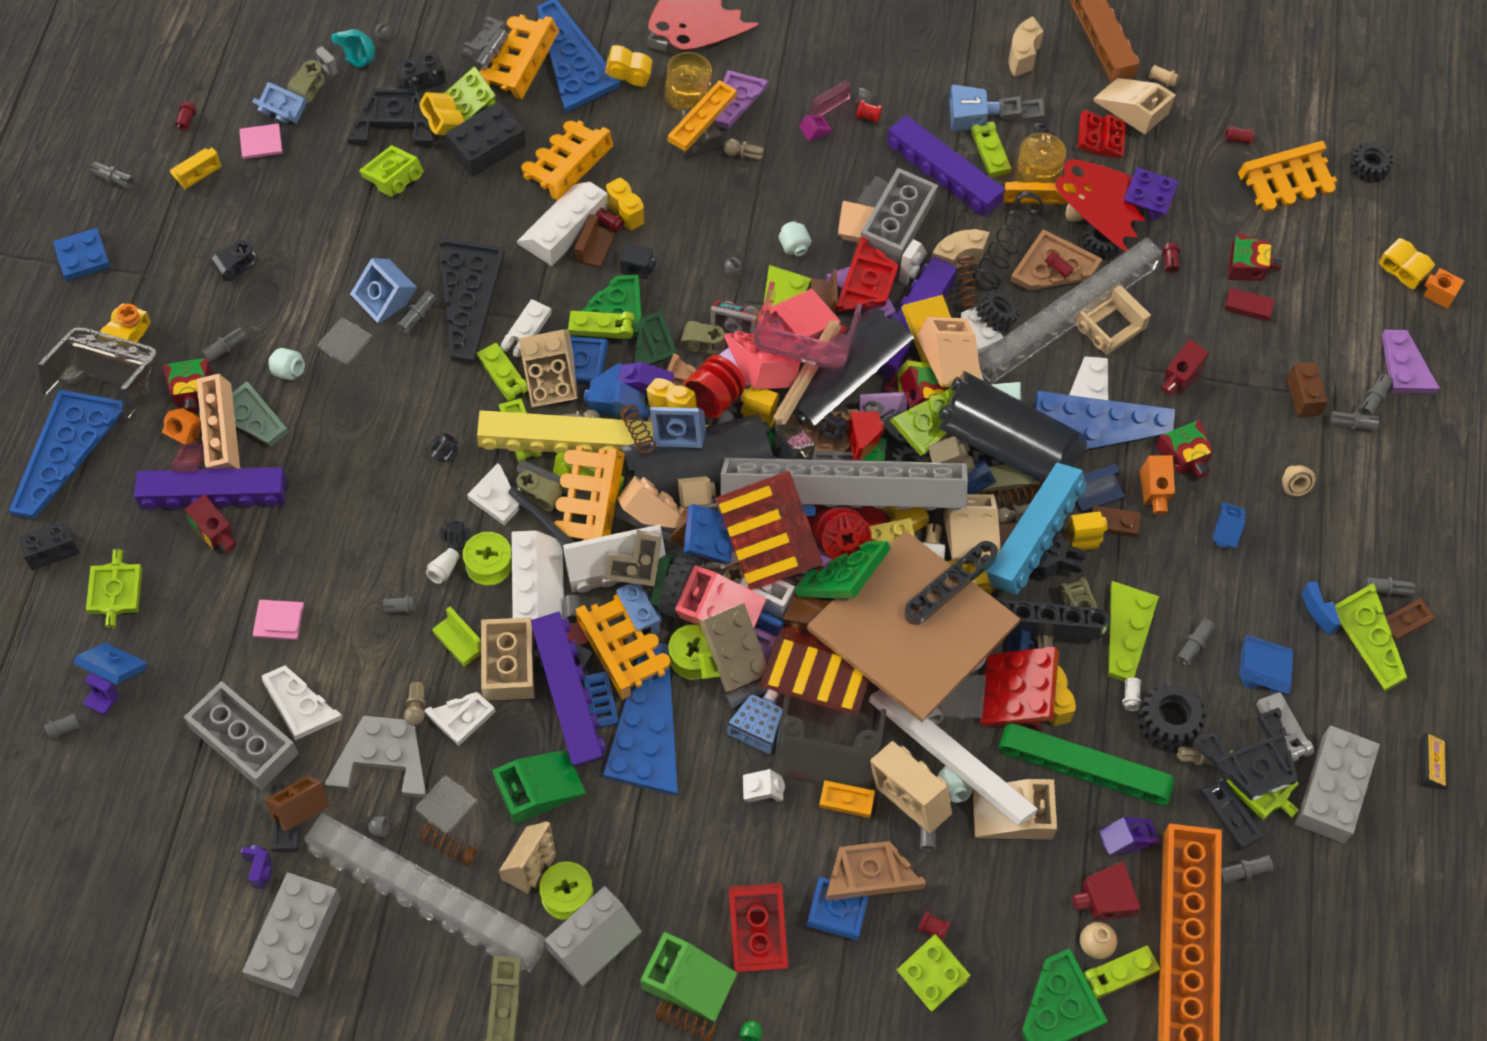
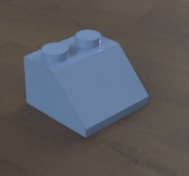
M371 258L350 295L377 323H381L406 306L417 287L390 259Z
M651 407L652 429L656 446L702 448L706 431L703 410L699 408Z

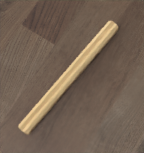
M829 321L773 417L777 425H785L841 330L838 321Z

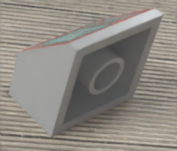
M717 300L711 307V325L721 327L725 334H735L736 331L754 333L759 331L757 318L762 315V310L752 306L746 307L729 301Z

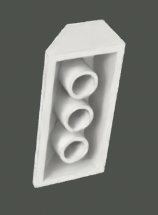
M591 182L574 184L517 241V244L550 266H553L579 239L589 214L595 215L601 207L606 211L608 210L607 192Z
M660 525L636 529L661 533L662 536ZM636 530L563 545L572 593H584L592 588L601 586L611 587L615 583H620L621 581L605 579L608 550L633 554ZM663 537L661 541L659 559L660 557L666 555Z
M538 531L512 532L513 618L532 617V619H536L560 611L564 618L563 544L558 539Z

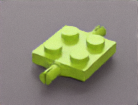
M120 549L112 551V563L90 567L86 612L88 615L105 614V628L111 629V627L112 629L116 628L117 615L122 613H138L143 568L140 564L127 565L122 563L123 551Z
M1230 780L1226 781L1234 794L1263 820L1272 811L1280 807L1291 818L1299 811L1298 808L1287 800L1290 793L1299 784L1298 782L1251 801Z

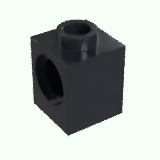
M626 243L620 259L621 273L638 275L639 278L647 279L649 272H653L656 265V259L653 258V249Z

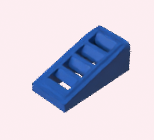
M608 672L585 676L586 679H583L584 687L589 689L591 697L592 695L605 692L607 694L600 697H592L593 703L589 704L591 713L596 712V715L611 712V716L598 718L600 725L598 728L619 724ZM609 702V705L598 708L594 707V705Z

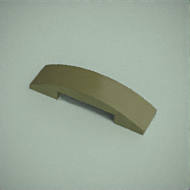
M1007 464L989 467L997 482L976 494L1013 488L1019 489L1021 487L1028 488L1030 486L1034 491H1039L1043 483Z
M494 956L487 1039L485 1041H515L521 979V958Z

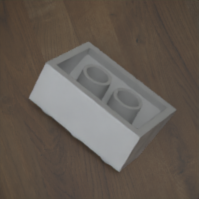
M604 886L546 938L545 943L547 950L583 987L636 939L642 931L623 904Z

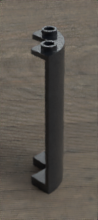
M875 308L866 311L832 343L793 411L796 414V420L807 428L815 426L826 414L832 411L913 339L914 336L894 317L891 319L886 318L884 311ZM779 388L775 391V393L779 394L778 408L790 388Z
M963 371L960 377L956 376L950 386L952 392L946 405L941 408L937 417L941 419L939 429L1041 483L1045 482L1056 463L1075 468V463L1087 448L1086 435L966 371Z
M759 414L706 426L702 448L656 446L650 453L642 454L638 451L635 443L622 446V453L625 454L624 466L630 481L634 476L640 480L644 477L655 485L654 488L658 490L659 494L664 491L674 499L673 502H680L678 479L707 476L711 482H714L715 493L721 492V472L725 458L777 459L776 454H772L768 436H770L769 426L767 422H762ZM653 442L641 447V450L647 451L654 447Z

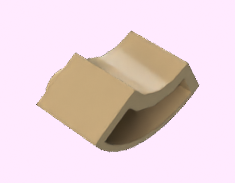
M1034 17L1021 23L1013 35L1009 54V66L1014 77L1033 70L1036 50L1040 49L1044 32Z
M973 229L953 233L936 246L932 258L935 257L958 268L962 266L957 263L958 257L973 256L975 257L973 260L959 262L979 265L987 247L989 232Z

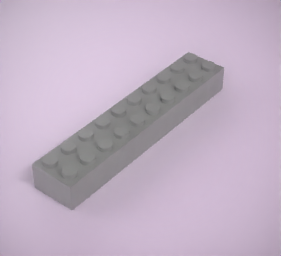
M725 458L721 472V502H726L769 486L772 495L752 502V505L761 506L766 503H775L778 506H788L790 504L811 506L813 504H822L831 508L839 505H848L851 508L873 506L878 509L897 506L900 509L922 507L926 510H934L937 507L956 511L961 508H967V463Z

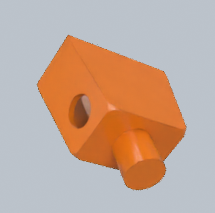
M1173 455L1148 456L1139 471L1143 501L1145 505H1153L1154 515H1165L1168 513L1167 504L1175 494Z

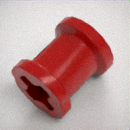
M861 100L856 119L864 118L874 121V124H878L883 106H874L867 104L865 100Z

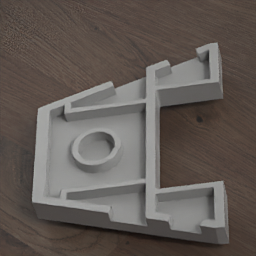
M363 716L325 782L326 788L350 791L354 766L406 770L402 795L426 798L415 726L409 725L403 719Z

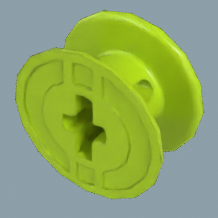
M481 532L466 542L463 549L465 570L469 578L475 583L484 586L496 585L503 582L512 571L511 546L508 540L501 534Z
M686 625L679 628L671 636L668 644L670 665L673 671L682 678L689 680L702 679L699 654L711 651L702 627L700 625Z
M570 861L559 862L549 867L543 874L539 884L542 904L545 910L554 918L560 920L569 919L593 897L592 879L587 870L581 865ZM568 888L571 893L565 894L563 889Z

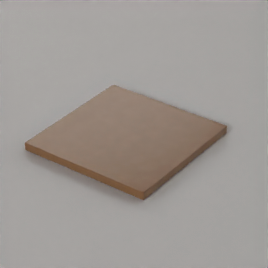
M905 530L890 545L891 550L874 571L872 577L862 587L860 593L855 598H835L807 625V630L923 723L1019 624L1020 618L975 583L971 582L924 623L913 625L907 622L904 616L906 604L950 568L951 565ZM954 578L945 580V584L949 587L958 585L957 580ZM929 593L927 595L928 600L931 602H937L941 599L937 593ZM922 607L917 611H914L912 609L911 614L914 615L917 613L920 615Z

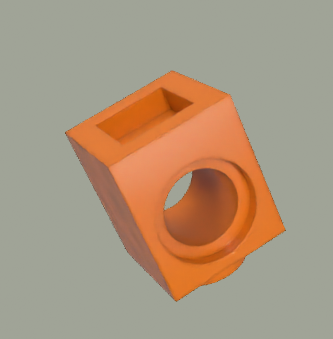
M1440 268L1435 276L1431 274L1424 285L1427 287L1424 297L1448 309L1464 280Z
M183 408L168 411L164 418L162 433L185 445L199 441L202 432L200 417Z

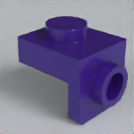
M90 672L85 682L91 692L83 704L101 715H106L119 697V694L113 686L114 683Z
M260 846L242 847L240 853L244 860L253 862L248 878L253 888L264 890L265 882L269 881L272 875V866H270L272 859L265 848Z

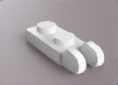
M531 299L503 339L500 346L501 349L508 351L514 341H517L518 343L514 347L513 355L519 357L521 350L518 338L537 335L551 315V308Z

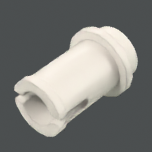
M1138 678L1125 679V698L1122 700V704L1127 711H1138L1142 705V700L1140 699L1141 680Z

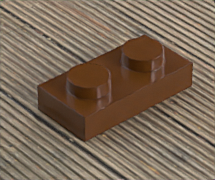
M1093 505L1091 513L1100 511L1102 517L1106 518L1107 531L1104 533L1133 538L1138 537L1141 513Z
M1420 598L1388 615L1386 620L1395 643L1430 624L1436 617Z

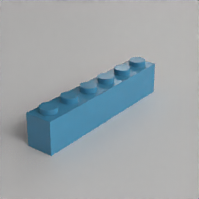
M1060 463L1055 464L998 553L996 561L987 570L986 573L992 587L1017 595L1021 588L1026 586L1029 575L1034 568L1038 567L1041 556L1045 550L1049 549L1056 532L1061 530L1068 513L1073 511L1075 502L1086 490L1087 483L1082 470Z

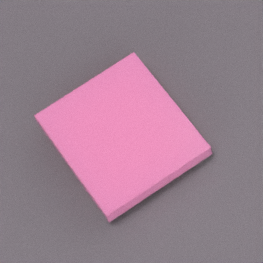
M279 124L239 129L243 159L283 154Z
M259 600L253 637L298 640L304 603Z

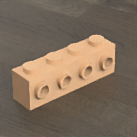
M220 374L197 379L206 468L239 469L240 463L231 383Z

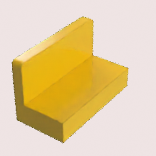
M213 148L209 150L203 149L171 169L170 173L184 189H187L222 166L218 154Z

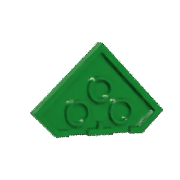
M615 276L610 281V285L603 291L600 290L590 299L588 305L582 311L614 314L631 312L635 315L634 324L631 325L633 328L632 337H638L639 319L641 318L639 276ZM573 335V337L608 339V337Z
M867 541L859 546L861 550L854 552L850 556L844 553L829 561V567L819 572L813 569L806 573L794 588V591L798 597L855 598L865 583L872 577L880 563L884 561L891 547L887 541Z
M1070 948L1047 958L1044 962L1022 1029L1025 1040L1070 1041L1106 1025L1108 1021Z

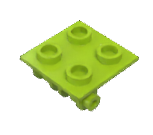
M473 67L444 92L453 98L456 110L461 113L464 122L473 117L483 107L487 109L496 103L494 99L496 95L476 67Z
M936 934L897 969L899 974L931 1012L958 987L964 986L968 982L967 979L971 976Z

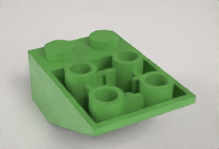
M664 932L641 978V989L715 1023L737 973L690 943Z

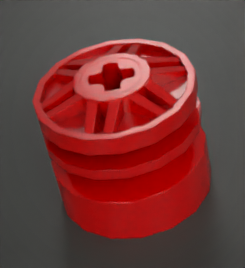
M713 355L684 381L683 386L695 393L697 408L704 411L705 417L716 419L730 407L731 403L735 402L746 389V381L742 372L729 359L720 355Z
M839 505L832 508L825 506L816 515L813 522V534L816 542L832 560L844 553L850 556L854 552L861 550L860 545L872 539L869 524L854 508L848 505Z

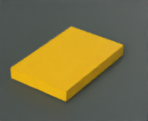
M943 295L905 304L901 307L910 332L914 336L913 340L922 363L930 364L916 337L927 317L951 318Z

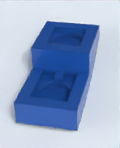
M1307 583L1301 594L1309 612L1328 635H1334L1340 626L1334 602L1324 603L1318 583Z

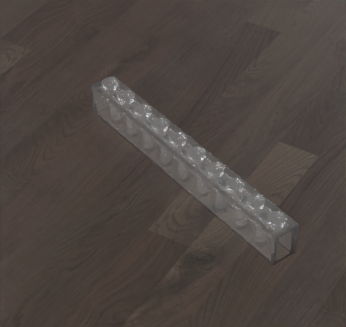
M1148 237L1143 239L980 353L979 366L982 375L993 384L1075 326L1081 311L1085 314L1089 313L1111 298L1113 289L1121 285L1126 290L1156 269L1163 251Z
M321 813L304 838L309 847L308 851L318 858L325 856L330 859V863L337 869L343 870L346 868L353 872L351 875L360 882L365 883L367 880L373 883L374 888L384 895L390 893L396 896V901L407 908L412 905L419 909L418 913L428 920L437 919L442 922L441 926L451 933L455 931L460 932L464 935L463 938L470 944L477 946L479 943L487 948L486 951L492 956L521 958V971L525 969L532 972L546 949V937L324 813Z

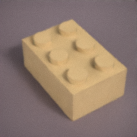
M532 617L481 620V689L483 697L487 701L535 699L534 631L530 621Z
M892 741L870 760L876 789L928 833L935 830L952 814L951 799L948 794V784L940 776L936 777L922 761L917 762L905 747H899Z

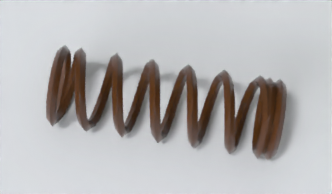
M973 256L957 258V263L962 265L957 270L963 273L958 278L964 280L959 286L966 288L959 292L962 296H966L960 300L961 308H973L978 304L977 301H962L978 296L977 294L962 293L977 288L961 285L976 281V279L961 278V276L975 273V271L960 270L963 267L975 265V263L959 262L973 260L975 258Z
M635 405L624 407L620 412V416L625 422L629 433H631L638 451L642 454L650 453L656 447V442L653 441L652 436H649L650 431L646 430L647 425L643 424L644 419L640 418L639 409ZM629 409H636V411L630 414L628 417L624 416ZM637 414L639 415V417H638L637 419H635V420H633V421H628V420H630V419L635 418V417L637 416ZM638 420L642 421V423L637 425L636 427H631L632 423ZM640 426L645 427V429L640 431L639 433H634V430L636 428H639ZM648 432L647 436L637 439L639 434ZM646 438H651V440H647L640 445V442ZM653 442L654 447L647 451L641 450V447Z
M1031 486L1028 488L1027 491L1025 488L1021 487L1019 492L1017 489L1013 488L1011 494L1007 489L1004 490L1003 495L999 490L995 492V495L991 491H988L987 495H989V493L991 495H994L996 501L997 493L999 492L1003 508L1005 507L1004 498L1006 491L1010 498L1011 507L1013 505L1014 490L1016 491L1018 496L1019 506H1021L1022 489L1025 492L1027 504H1030L1032 502V498L1034 499L1035 497L1034 490Z
M427 823L423 827L419 835V841L424 840L425 844L432 842L434 849L439 847L441 853L447 851L448 857L455 855L457 862L463 859V865L466 867L470 866L477 855V848H471V845H469L464 855L457 859L458 851L461 849L463 841L459 843L456 851L450 855V848L455 842L456 837H453L449 846L442 850V844L446 840L448 832L443 835L441 842L434 846V841L440 832V828L436 830L433 838L427 842L426 838L433 824ZM428 826V828H427V830H426V832H425V835L421 838V836H422L424 830H425L426 827Z
M663 1000L660 1003L655 1020L662 1021L666 1017L667 1025L672 1024L675 1020V1029H679L684 1023V1033H688L693 1027V1037H696L701 1032V1041L706 1039L707 1041L712 1040L717 1024L714 1023L703 1038L707 1019H705L694 1035L699 1018L698 1015L686 1030L690 1012L686 1013L682 1022L677 1027L681 1007L678 1008L676 1014L669 1022L673 1004L671 1003L666 1010L668 1002Z

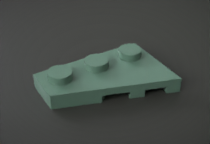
M245 382L232 392L235 425L238 429L270 447L289 433L284 424L248 382Z

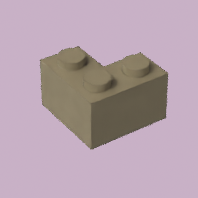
M949 433L944 435L937 443L928 446L932 463H967V474L976 469L972 457L968 456V451H971L970 445Z
M636 530L633 554L608 550L605 579L655 586L662 541L661 533Z

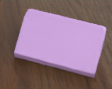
M904 392L861 394L859 398L858 409L860 412H864L863 409L868 401L874 400L884 406V411L880 416L891 409L897 410L900 414L907 411V400Z

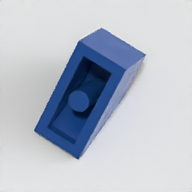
M616 364L591 380L589 390L585 389L584 403L588 404V410H595L599 414L615 416L616 381H618L622 364Z
M616 381L614 400L616 419L622 420L620 412L628 405L637 406L641 414L640 418L644 419V421L645 418H649L650 408L649 404H646L645 395L621 381ZM629 409L624 416L628 417L630 414L634 413L636 409ZM637 414V416H636L635 418L630 419V420H635V419H637V418L639 417V415Z
M1224 502L1221 503L1213 532V541H1216L1218 546L1223 548L1237 547L1246 521L1244 508Z

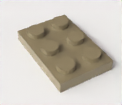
M745 603L738 604L699 621L725 692L732 691L770 674Z

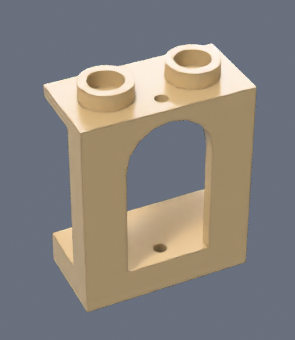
M1119 285L1113 289L1111 298L1087 314L1081 311L1076 325L1081 333L1086 334L1093 341L1096 348L1108 355L1147 328L1151 314ZM1118 310L1131 324L1110 338L1097 323Z

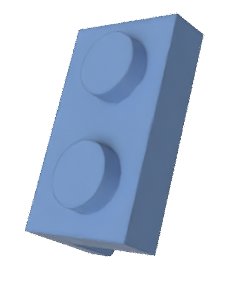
M268 82L260 100L254 98L253 103L259 106L258 111L270 116V113H274L277 115L276 119L286 124L289 121L297 124L308 100Z
M630 583L617 589V595L636 630L641 631L647 628L650 634L656 635L660 633L662 618L659 611L650 604L651 597L646 589L643 590L641 584Z

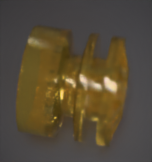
M683 52L675 55L668 62L665 97L673 107L683 111H691L710 91L712 67L704 56L693 52Z
M1035 133L1026 137L1021 144L1015 175L1019 183H1056L1058 178L1061 177L1066 158L1064 143L1058 137L1049 133Z

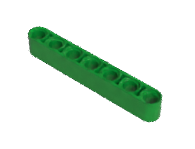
M1016 724L1005 725L998 750L1007 756L1158 805L1169 804L1175 778L1165 772Z

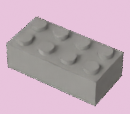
M897 168L865 224L860 239L861 237L865 238L869 246L875 250L878 248L887 258L892 259L899 265L902 255L911 244L935 200L938 185Z
M222 681L184 716L193 732L260 790H263L299 754L294 743Z
M1330 725L1322 736L1295 825L1345 844L1354 833L1380 744Z
M287 872L242 971L248 981L295 997L299 996L340 903L341 897L336 888Z

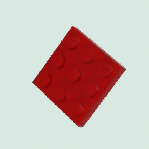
M1056 647L988 655L985 665L980 724L983 727L1054 720L1059 650Z

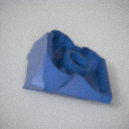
M1246 635L1241 650L1239 677L1242 679L1243 685L1249 689H1256L1262 685L1267 687L1272 693L1284 692L1289 694L1292 677V649Z

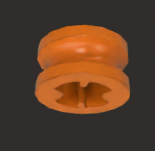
M124 304L118 308L117 316L122 326L133 327L139 323L140 315L136 306Z

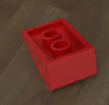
M782 883L729 887L735 972L788 968Z

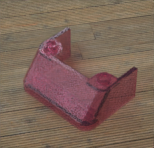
M770 281L754 334L755 347L765 353L831 370L841 369L846 364L853 348L861 320L862 304L857 303L848 336L836 335L831 338L830 342L784 331L783 322L779 318L770 316L775 299V282Z

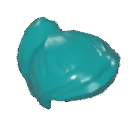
M350 29L332 34L331 39L333 43L343 46V51L346 55L345 61L356 68H364L373 62L375 58V45L372 39L364 32Z

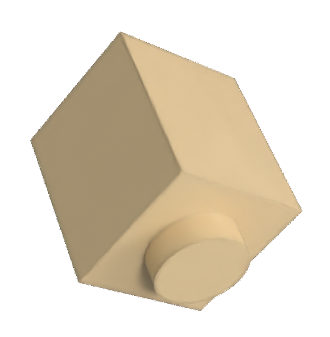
M707 476L678 479L679 499L683 507L692 504H712V497L715 496V485Z

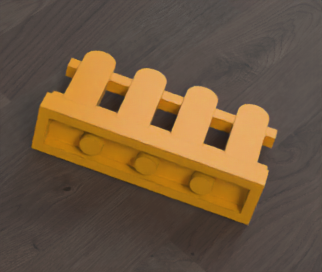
M520 14L519 17L508 19L507 25L512 30L508 34L509 38L502 45L499 55L491 61V64H493L491 69L487 68L486 70L481 69L479 71L489 86L490 84L501 86V89L506 92L510 89L515 98L523 99L559 33V29L551 17L545 16L544 20L538 19L535 22L527 20L525 15ZM518 33H523L529 35L528 39L518 37L517 35ZM509 50L520 52L518 56L507 53ZM500 67L511 69L509 73L498 71Z
M580 120L577 123L567 121L564 124L566 133L564 136L559 134L551 136L550 144L552 147L549 150L540 148L536 151L538 160L536 163L525 162L522 164L521 168L524 179L528 181L531 178L540 183L543 189L549 187L551 198L558 201L614 146L610 130L603 127L601 130L595 129L592 131L584 127V123ZM574 137L582 141V143L579 145L571 141V139ZM561 151L569 156L564 158L556 153ZM544 165H547L553 168L554 170L550 172L542 167Z
M1323 141L1245 162L1238 172L1241 180L1248 179L1246 181L1247 185L1253 187L1257 196L1255 200L1256 205H1261L1262 209L1266 212L1273 211L1276 207V200L1281 199L1285 206H1292L1296 201V194H1300L1306 201L1312 200L1317 188H1320L1323 194L1330 195L1335 190V183L1337 182L1336 177H1331L1326 167L1328 163L1327 158H1322L1321 156L1326 149ZM1311 169L1316 182H1311L1306 170ZM1287 175H1292L1297 187H1291ZM1272 180L1277 193L1272 194L1267 181Z
M576 446V450H568L565 453V462L573 465L571 474H563L560 478V484L569 490L567 497H560L556 501V508L561 512H565L564 519L554 523L569 537L585 541L611 535L625 456L621 451L608 448V451L599 449V453L585 452L582 446ZM581 466L596 468L594 477L579 475ZM576 490L592 492L590 500L575 499ZM572 513L587 515L586 524L571 522Z
M617 594L614 595L613 601L598 607L597 604L591 606L592 611L588 612L585 605L576 609L578 624L603 668L608 672V676L622 700L631 696V686L635 685L636 688L642 687V681L656 674L659 677L665 675L664 670L670 667V657L667 654L655 656L653 650L659 645L658 637L655 634L644 636L642 630H636ZM622 614L626 619L611 627L607 623ZM601 625L603 631L601 632L597 628V626ZM635 634L637 640L621 647L618 641ZM610 645H612L613 648H614V651H612V652L610 651V649H609V647H608V646H610ZM644 654L647 655L648 660L634 667L631 665L630 661ZM623 665L626 671L622 672L620 666Z

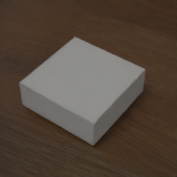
M323 46L316 49L318 62L330 76L337 74L335 58Z

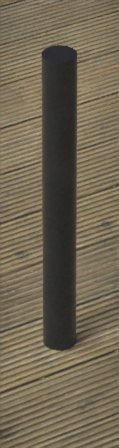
M515 486L508 491V494L563 545L575 543Z

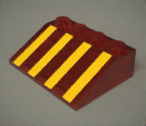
M790 470L716 497L749 590H754L823 565Z
M782 626L763 674L760 687L858 716L871 681L815 635L801 632L794 627Z

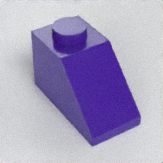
M639 362L621 365L618 381L625 383L644 394L645 397H648L646 389L655 379H665L673 383L674 374L673 372Z
M1123 817L1099 831L1102 836L1103 847L1109 855L1123 856L1161 843L1151 819Z

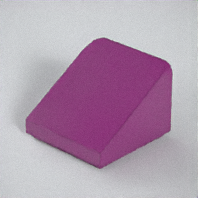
M806 115L799 126L808 141L818 139L832 132L824 117L819 115Z

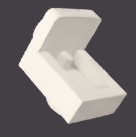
M768 769L743 775L745 801L753 802L767 798H773L776 801L783 800L785 784L782 776Z

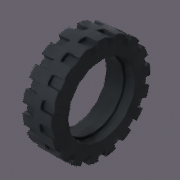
M684 551L678 554L673 566L671 565L669 569V574L664 581L665 585L661 590L662 596L659 598L660 605L658 606L660 613L679 619L675 608L694 566H702V558L686 554Z

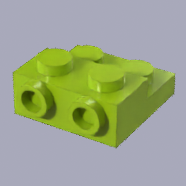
M392 145L359 170L363 178L375 183L378 191L390 197L401 193L408 183L418 180L421 173L424 172L417 157Z

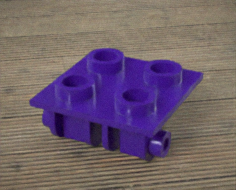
M1137 167L1124 201L1149 209V217L1152 220H1157L1162 214H1167L1179 181Z

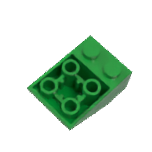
M566 749L518 759L492 770L495 782L514 825L586 795Z

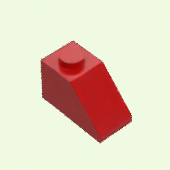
M879 412L850 413L846 428L849 431L848 437L854 461H862L878 445L880 436L884 435V422L880 421Z

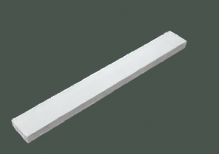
M881 689L870 696V703L1016 825L1020 826L1035 816L1037 808L931 720L927 718L923 723L920 722Z

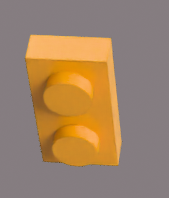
M824 781L819 808L870 818L875 791Z

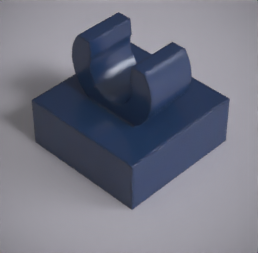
M1022 629L1007 636L1005 653L1029 650L1030 647L1034 646L1035 643L1030 640V632Z

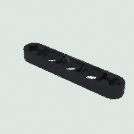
M991 541L978 543L912 598L905 607L904 616L907 622L913 625L924 623L996 561L997 546ZM982 551L985 553L991 552L990 556L986 554L981 558V561L978 560L981 557ZM970 563L975 566L976 570L969 573L964 571L962 566ZM954 578L957 580L958 585L949 587L945 584V580ZM929 593H937L941 599L937 602H931L928 600L927 595ZM922 607L920 615L917 613L914 615L911 614L912 609L914 611H917Z

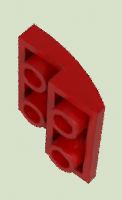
M1085 110L1080 116L1077 148L1100 156L1122 158L1126 122L1110 114L1102 118Z

